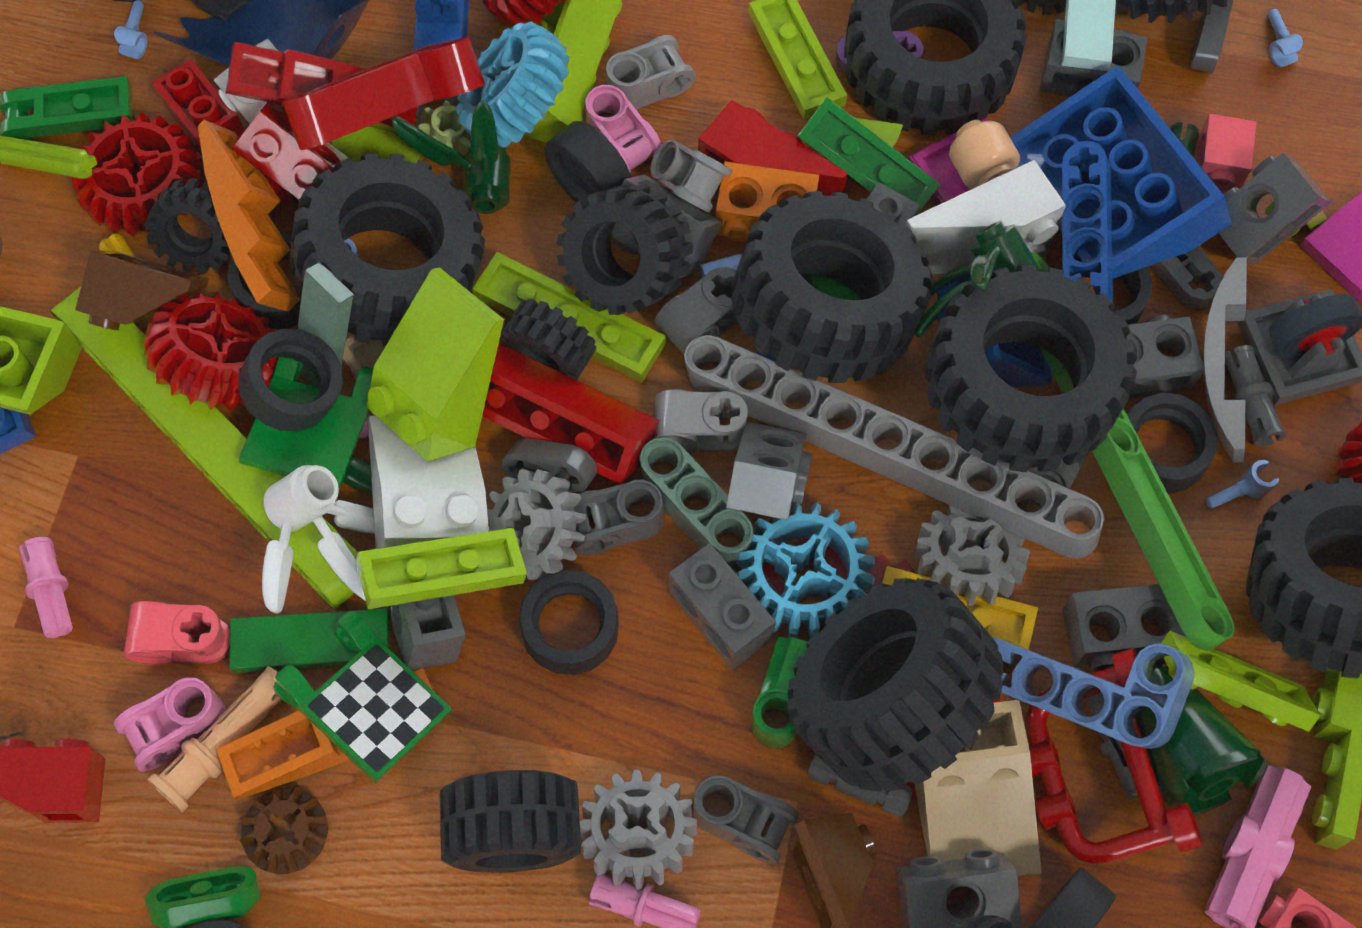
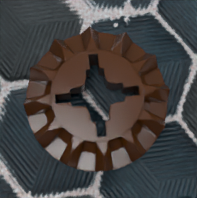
M274 787L263 796L254 798L252 806L246 815L241 817L242 830L240 842L251 862L269 873L290 874L304 869L319 856L326 843L328 835L326 813L315 797L298 787ZM272 814L284 821L289 820L292 816L296 819L291 826L292 831L295 833L294 837L299 841L296 846L290 840L286 841L282 837L277 838L274 842L271 841L270 837L275 832L274 827L271 825L272 821L269 819Z

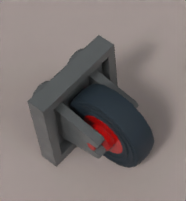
M1329 289L1246 311L1245 321H1236L1246 344L1254 348L1255 357L1265 382H1269L1274 389L1275 396L1272 398L1274 406L1362 382V352L1354 337L1362 328V310L1352 295H1335L1333 290Z

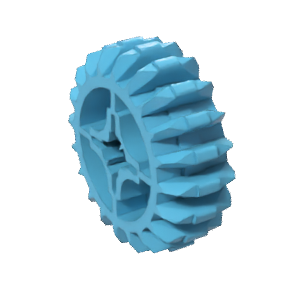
M532 21L526 24L520 22L512 29H505L499 39H492L491 45L485 52H481V57L478 59L485 85L458 95L459 103L456 108V113L459 115L458 122L471 134L474 109L480 101L484 100L489 104L493 112L498 146L505 148L511 142H519L525 132H533L535 124L540 119H545V113L549 107L555 105L554 99L556 95L564 88L561 82L568 76L569 70L566 66L570 58L565 53L566 47L549 30L542 26H537Z
M795 502L791 506V516L788 517V520L771 517L773 523L771 524L759 518L755 522L757 535L753 534L751 550L740 552L739 558H736V564L743 568L736 573L737 576L776 621L774 633L784 623L789 625V638H797L800 627L808 628L810 638L814 633L818 635L820 625L824 624L826 626L824 622L834 612L838 615L848 607L847 602L856 596H866L867 594L864 591L873 588L875 577L868 573V571L874 568V557L863 554L868 549L869 542L867 538H853L857 529L854 521L847 522L842 526L838 525L840 520L838 509L830 512L827 518L820 516L821 505L818 502L812 505L810 514L802 513V507L799 503ZM793 539H809L807 543L801 546H792L784 543ZM828 546L843 561L847 572V580L836 575L837 569L826 563L824 558ZM814 557L813 571L806 572L804 577L801 576L795 585L796 571H802L806 565L809 566ZM764 562L775 566L774 572L785 579L786 582L782 596H779L767 583L762 570ZM809 595H818L827 599L816 604H799L804 597Z

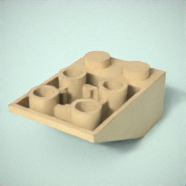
M1020 701L993 703L995 709L993 716L988 724L983 723L977 731L979 737L970 748L965 746L955 755L957 760L946 769L939 767L931 772L932 778L919 784L914 783L927 856H937L943 858L944 861L963 859L965 854L972 850L992 849L996 850L998 854L1004 853L1016 868L1017 877L1041 874L1031 758Z

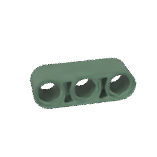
M666 437L655 438L649 441L643 447L640 455L641 480L652 482L658 487L662 494L664 511L699 550L711 543L732 570L739 568L740 566L736 564V558H739L740 552L751 550L753 527L749 518L741 510L726 508L728 495L678 442ZM658 462H667L672 464L675 469L668 474H658L651 470V467ZM699 497L707 501L709 505L702 510L694 511L688 509L683 503L689 498ZM724 533H732L740 537L742 543L736 547L729 548L722 546L716 539Z

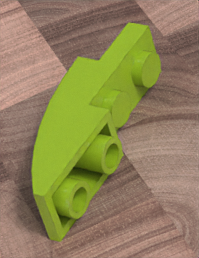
M1327 668L1323 688L1319 687L1313 698V703L1321 715L1316 721L1313 737L1332 743L1327 747L1322 762V773L1328 775L1325 794H1320L1317 798L1312 814V824L1318 826L1315 844L1338 850L1355 840L1362 804V674L1357 679L1341 677L1340 671Z

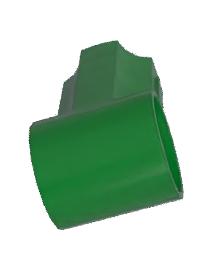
M778 637L759 697L753 708L751 724L753 736L760 744L767 748L778 749L786 747L794 740L797 734L791 722L784 728L775 729L767 726L762 720V715L772 709L781 710L789 717L787 703L789 701L787 692L789 680L795 678L793 668L798 657L804 656L807 651V641L794 637Z

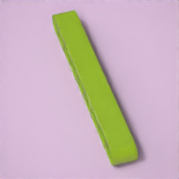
M81 287L52 308L50 312L54 318L67 324L82 349L268 542L271 540L279 541L281 529L275 526L268 518L264 509V495L270 486L284 478V476L240 464L239 457L247 439L215 406L210 410L206 402L198 400L190 405L189 397L184 394L171 396L170 384L161 385L156 383V374L147 369V356L144 355L145 348L143 343L146 335L134 323L127 325L120 323L119 330L106 329L88 323L89 314L75 311ZM323 517L331 532L338 533ZM311 522L300 530L291 532L289 546L294 552L292 567L336 610L355 593L339 578L318 549V541L323 536L314 522ZM340 535L354 558L357 559L358 552Z

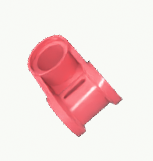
M139 601L131 604L123 655L128 660L145 664H167L170 662L211 664L222 660L230 652V628L207 606L199 604L176 605L153 601ZM207 627L211 629L210 633H206ZM196 636H200L199 642L195 641Z

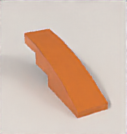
M203 120L198 125L205 176L218 222L234 262L258 304L288 312L301 298L278 264L291 250L268 215L280 202V199L262 172L232 150V147L239 139L237 134L229 129Z
M424 668L414 671L435 692L428 672ZM296 711L216 749L233 798L236 800L298 780L350 760L300 711Z

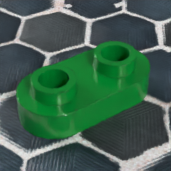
M233 866L166 880L153 887L147 893L145 903L153 925L160 928H187L193 923L218 918H240L246 915L259 901L261 891L256 872L252 868Z

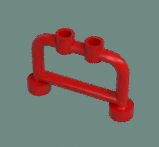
M1132 648L1112 655L1114 666L1092 673V675L1125 687L1137 657L1135 649ZM1097 687L1091 688L1086 691L1082 700L1102 692ZM1049 688V689L1045 690L1044 692L1038 694V696H1043V695H1045L1046 693L1049 692V690H1050L1051 688ZM1030 704L1025 721L1030 743L1032 778L1040 775L1046 796L1035 799L1036 809L1041 823L1046 830L1057 828L1059 837L1069 853L1083 862L1103 864L1172 843H1176L1181 853L1203 846L1200 830L1189 804L1185 803L1166 809L1146 749L1129 745L1120 741L1148 827L1101 842L1087 840L1080 831L1076 807L1071 794L1067 790L1061 772V762L1057 749L1049 735L1047 719L1050 712ZM1133 717V729L1141 737L1135 717Z

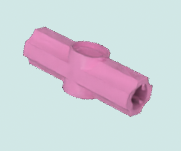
M1268 765L1265 772L1259 778L1245 814H1242L1237 819L1223 847L1222 858L1225 859V862L1204 911L1205 914L1212 918L1213 922L1225 928H1255L1271 885L1276 883L1285 871L1294 850L1295 839L1291 838L1311 789V785L1306 783L1303 776L1287 768Z

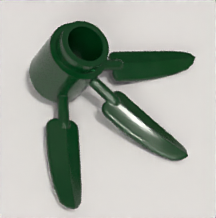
M480 101L474 109L471 125V147L464 158L459 155L458 151L443 144L399 116H393V129L417 152L441 166H448L453 162L463 167V185L460 188L454 189L456 191L463 189L473 202V210L481 214H491L507 206L510 200L511 159L507 154L506 148L498 146L493 112L486 101Z
M1000 220L983 228L974 235L978 243L970 249L975 257L972 264L968 266L962 264L940 276L933 282L930 294L932 296L952 282L971 275V281L975 287L985 290L993 270L1007 267L1009 273L1016 271L1018 265H1036V269L1038 265L1016 225L1012 224L1005 227ZM969 282L960 283L929 308L915 329V334L918 338L946 310L955 295L962 294L964 286Z

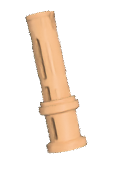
M268 666L255 682L197 740L195 738L186 740L181 745L182 752L160 775L152 774L147 779L180 812L183 813L187 809V800L209 777L217 778L221 774L222 765L216 749L249 734L282 700L274 692L273 686L278 672Z

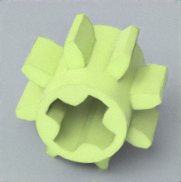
M444 101L443 106L438 107L435 111L427 107L424 112L425 123L418 125V128L465 156L471 147L469 142L471 141V134L458 122L457 107L450 105L448 101Z

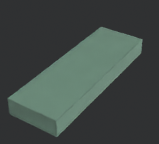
M317 263L305 270L297 329L321 338L333 349L342 366L353 293L324 265ZM303 364L301 375L313 387L320 388L314 373Z

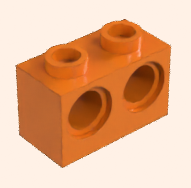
M725 161L724 165L733 171L730 176H724L721 181L716 218L723 223L717 235L725 236L737 242L747 241L753 224L758 222L760 215L771 206H778L779 201L794 195L802 199L805 193L816 192L819 175ZM737 203H746L749 204L751 207L738 208L734 205Z

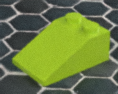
M440 267L431 269L374 365L366 408L427 462L474 448L504 319Z

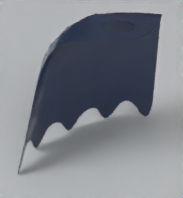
M252 0L227 20L215 17L208 19L180 18L183 27L189 33L187 38L156 31L153 33L226 66L230 65L234 42L256 46L266 39H269L280 52H285L289 49L332 60L350 36L369 0Z

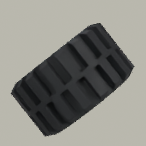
M631 184L614 187L588 195L587 199L578 201L572 207L575 213L565 216L561 225L567 229V232L558 234L557 245L563 247V254L557 255L558 265L566 266L568 274L562 277L567 286L575 284L578 288L574 295L581 302L591 299L590 308L598 312L608 309L609 315H620L625 312L630 314L669 297V293L676 291L683 283L679 277L688 274L691 263L684 260L685 256L693 254V243L685 241V234L690 233L691 230L688 222L680 224L677 217L682 211L677 204L667 206L665 203L668 196L661 191L650 194L651 187L645 185L632 187ZM616 223L626 227L638 242L640 264L635 275L623 270L612 255L610 237Z
M506 770L467 776L446 785L440 790L441 860L447 865L472 872H520L557 866L573 859L581 852L578 786L575 780L546 771Z

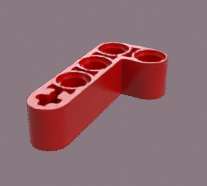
M463 37L432 44L289 98L283 101L282 105L299 149L306 150L326 144L430 101L449 98L475 90L485 85L470 38Z

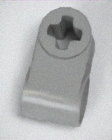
M672 35L659 36L649 43L628 51L619 52L609 59L606 66V85L618 87L623 91L636 110L665 98H672L684 93L694 84L697 76L690 65H685L678 53L679 44Z
M672 139L665 141L658 148L650 168L652 177L672 189V193L709 213L713 208L710 201L723 177L730 176L733 171L696 149L692 150Z
M672 389L659 392L655 396L654 418L658 419L659 423L653 439L662 437L673 439L687 452L735 451L739 449L747 424V405L741 396L729 391L690 392ZM725 403L729 405V409L724 408ZM729 418L730 425H721L722 419ZM728 435V440H724L723 436Z

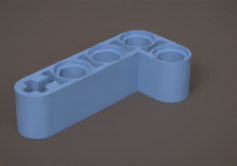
M993 637L998 644V651L1002 654V660L1016 665L1013 674L1003 672V676H1001V693L1133 746L1152 749L1161 747L1169 741L1175 731L1194 679V667L1189 657L1180 650L1165 644L1148 645L1141 650L1133 663L1125 687H1122L1026 648ZM1171 656L1176 663V676L1167 685L1159 686L1153 679V665L1161 657ZM1047 667L1052 673L1053 684L1048 693L1038 696L1033 690V677L1041 668ZM1097 687L1103 693L1104 705L1097 715L1089 717L1082 708V698L1086 691ZM1149 707L1156 715V728L1151 735L1141 738L1133 729V717L1140 709Z

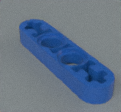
M1082 141L1071 146L1064 154L1062 161V200L1066 205L1062 214L1063 277L1076 281L1078 277L1081 279L1090 278L1095 294L1099 296L1103 293L1113 302L1111 169L1106 153L1100 144L1093 141ZM1092 159L1093 164L1089 166L1091 184H1084L1079 169L1083 168L1085 160ZM1090 199L1100 203L1099 210L1092 217L1078 218L1074 215L1076 206L1082 201ZM1095 243L1101 247L1099 255L1092 261L1079 262L1074 259L1076 250L1083 244Z

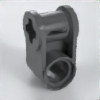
M721 267L710 271L683 294L677 295L666 303L657 314L654 321L655 325L683 355L688 344L695 338L705 335L719 337L738 323L740 316L736 315L732 304L734 293L732 284L736 273L735 269Z
M643 479L633 480L603 490L580 493V502L574 507L575 512L586 514V520L576 524V531L585 536L584 541H575L574 543L576 553L582 556L601 554L621 545L650 539L662 530L665 522L661 492L652 482ZM638 503H647L654 507L651 513L644 517H635L628 513L631 507ZM589 518L594 520V529L590 527Z
M721 775L711 776L702 781L696 789L693 799L692 818L697 819V826L700 829L733 844L753 858L774 865L778 863L781 857L777 850L789 823L796 822L799 816V812L786 802L773 796L759 793L729 777ZM713 793L722 794L730 802L731 812L722 817L711 816L703 807V798ZM771 820L766 836L764 838L761 837L766 821Z

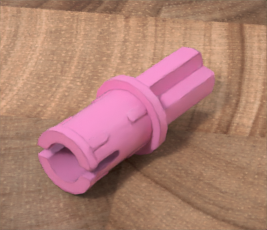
M35 537L24 542L25 545L19 546V553L27 574L26 595L28 598L35 600L44 635L50 639L65 636L73 629L63 593L68 588V580L65 576L61 575L53 541L48 537Z
M605 872L599 876L597 875L590 893V906L634 920V926L639 928L643 922L660 928H697L699 923L700 910L697 907L655 893L654 885L650 883L645 887L643 886L642 889L636 890L633 883L624 880L618 887L613 885V875Z

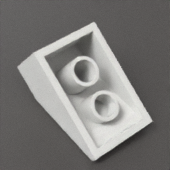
M1033 160L908 219L906 226L917 239L915 246H922L929 261L928 267L931 273L945 274L962 264L967 266L972 264L975 257L970 249L978 243L974 235L983 228L1000 220L1005 227L1015 224L1030 252L1045 259L1049 254V248L1054 235L1058 231V225L1066 205L1036 161Z
M369 416L368 430L376 549L489 531L486 492L476 446L427 462L378 417Z

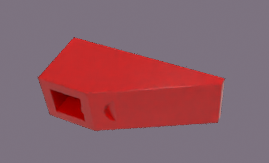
M731 100L698 138V151L722 164L726 161L819 175L817 191H821L823 196H831L833 192H845L847 172L837 167L824 156H820L804 146L796 135L790 132H782L768 123L757 110L750 107L745 108L734 100Z
M22 739L3 740L0 747V799L44 823L99 822L106 759L89 746V742L81 739L56 740L55 747H35L34 742Z

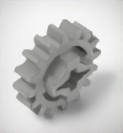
M521 469L518 473V479L504 477L502 481L505 491L503 493L491 491L489 494L495 503L493 510L487 509V516L490 520L489 531L514 528L527 572L524 581H539L548 573L554 574L562 571V559L574 561L577 557L571 548L573 541L581 542L585 538L583 534L576 531V524L586 520V514L574 511V507L581 500L580 494L567 492L570 486L568 480L555 477V473L539 469L536 472Z
M949 505L947 516L935 510L932 512L930 523L923 522L914 557L920 559L917 570L920 575L932 574L930 581L947 586L956 595H965L968 606L974 605L976 596H982L989 605L995 603L998 592L1008 598L1012 595L1015 584L1021 585L1027 569L1026 564L1030 550L1022 547L1025 538L1003 529L993 519L989 518L985 521L969 513L961 512L960 509Z
M634 770L632 781L625 783L616 773L612 775L613 788L607 790L605 787L597 784L594 787L596 803L584 801L582 804V815L585 820L580 821L581 839L584 840L581 843L584 859L595 857L593 861L594 872L598 876L609 869L612 870L613 885L619 887L626 876L633 877L636 890L642 889L644 877L652 876L658 885L664 884V869L669 868L671 871L679 874L682 871L681 855H693L694 840L691 837L697 836V819L691 818L693 815V803L691 799L679 801L680 785L677 782L666 789L663 788L662 774L656 772L650 782L642 781L640 770ZM669 817L674 825L671 839L667 837L665 829L666 820ZM605 819L610 822L611 828L608 831L609 838L606 841L601 833Z

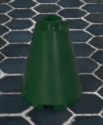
M1156 663L1152 669L1154 681L1159 686L1167 685L1173 681V678L1169 675L1168 666L1162 667L1161 664ZM1197 688L1190 689L1175 731L1169 741L1161 747L1146 748L1166 809L1188 803L1194 816L1206 813L1232 800L1228 790L1240 781L1248 789L1262 776L1268 764L1261 751ZM1149 707L1142 708L1135 715L1142 737L1145 738L1155 730L1157 719L1152 709Z

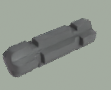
M817 754L814 755L808 770V777L811 780L827 786L828 782L835 784L834 790L872 806L876 802L882 804L881 810L897 817L904 815L912 797V789L909 786L895 791H888L883 788L881 791L860 789L858 786H851L844 782Z

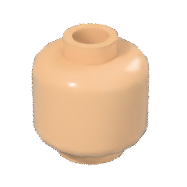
M973 120L964 124L957 131L956 138L951 144L949 157L968 189H974L1018 168L1020 162V154L1004 126L995 121L981 122L980 120Z

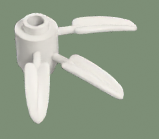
M318 465L301 466L270 486L264 495L265 512L270 521L281 529L279 541L271 540L267 544L262 573V594L265 606L276 614L280 613L283 609L294 556L293 549L289 546L291 532L300 530L311 522H314L323 536L318 541V549L339 578L356 595L365 600L356 559L340 535L336 532H331L322 515L326 513L335 515L334 522L338 527L375 534L373 508L343 500L335 502L339 493L338 483L335 476L325 467Z

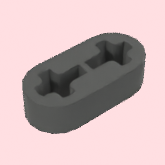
M1227 0L1226 7L1212 4L1210 15L1202 13L1189 63L1190 69L1209 74L1213 73L1222 50L1233 0Z
M1199 246L1190 252L1150 265V268L1178 302L1191 310L1209 308L1223 279L1218 268ZM1192 281L1196 284L1204 282L1208 287L1206 290L1202 288L1193 290L1189 285Z
M532 438L517 440L502 460L503 470L508 477L518 479V473L521 469L533 472L539 469L555 473V477L566 479L570 482L567 492L575 494L584 492L597 473V465L594 459L580 447Z

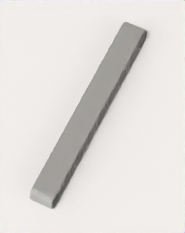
M711 335L699 336L686 347L684 353L690 385L696 392H734L745 401L749 417L772 427L806 433L805 441L982 520L987 521L991 518L1003 529L1066 557L1083 558L1091 554L1097 547L1104 515L1098 503L1085 495L1029 471H1011L1009 469L1010 463L998 460L996 466L981 460L983 453L974 448L967 452L953 438L823 382L803 378L802 373L793 369L786 371L777 366L774 361ZM706 362L719 364L712 370L705 371L699 369ZM749 381L763 383L761 387L754 390L742 388ZM793 400H802L808 403L802 409L797 410L786 407ZM841 419L854 423L851 427L842 430L830 426L836 420ZM883 439H892L900 444L891 450L881 449L876 446L877 442ZM929 459H937L944 462L946 466L940 470L933 471L925 468L922 463ZM977 479H983L990 482L993 488L988 491H977L970 487L969 483ZM1029 498L1039 503L1042 509L1029 513L1021 510L1017 503ZM1069 521H1080L1086 524L1090 531L1085 534H1076L1068 530L1064 524Z

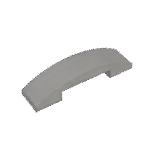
M1247 257L1236 258L1219 284L1209 312L1204 344V386L1209 413L1225 451L1233 462L1244 463L1245 400H1224L1225 321H1245Z

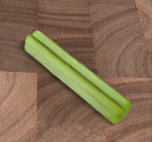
M0 136L1 164L81 179L92 176V168L97 165L96 158L88 155L86 150Z

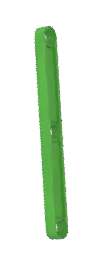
M1031 252L1038 265L1036 271L1047 272L1050 267L1048 263L1039 255ZM1040 348L1062 393L1073 390L1071 377L1064 365L1054 355ZM1123 408L1105 440L1092 452L1184 634L1195 647L1203 651H1210L1233 636L1235 630L1232 617Z

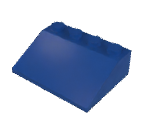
M1119 65L1010 137L1020 154L1018 167L1035 160L1061 199L1062 161L1066 151L1074 144L1082 141H1093L1100 144L1104 149L1111 169L1112 279L1190 252L1232 225L1225 196ZM1092 159L1085 160L1083 168L1079 169L1084 184H1091L1089 166L1093 164ZM1090 199L1082 201L1076 206L1074 215L1078 218L1092 217L1099 210L1100 203ZM1061 217V220H1060L1059 225H1058V231L1060 232L1061 235H1062V217ZM1086 243L1080 246L1075 254L1081 262H1089L1099 255L1101 247L1095 243Z

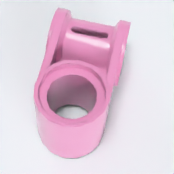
M600 85L588 93L586 97V123L595 127L607 137L627 164L630 174L631 169L654 157L662 143L653 127L641 117L623 91L612 85ZM602 113H611L615 116L604 118L598 115Z
M184 678L176 681L173 685L150 699L125 710L115 719L114 726L119 734L126 735L137 755L134 763L138 771L145 772L159 768L175 758L182 751L181 745L186 740L191 738L197 740L226 711V708L220 696L205 682L197 678ZM205 697V705L202 711L194 717L186 718L185 714L188 704L193 699Z

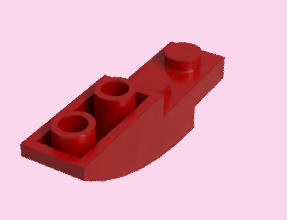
M234 42L225 93L282 105V102L289 98L365 69L287 49L285 52ZM418 107L396 116L415 126ZM393 117L368 126L396 132L392 125Z
M192 59L151 82L167 109L183 129L185 135L192 138L201 157L202 151L198 125L203 120L235 132L239 138L244 133L245 129L238 115L223 102L217 89ZM262 172L280 199V202L272 210L295 197Z

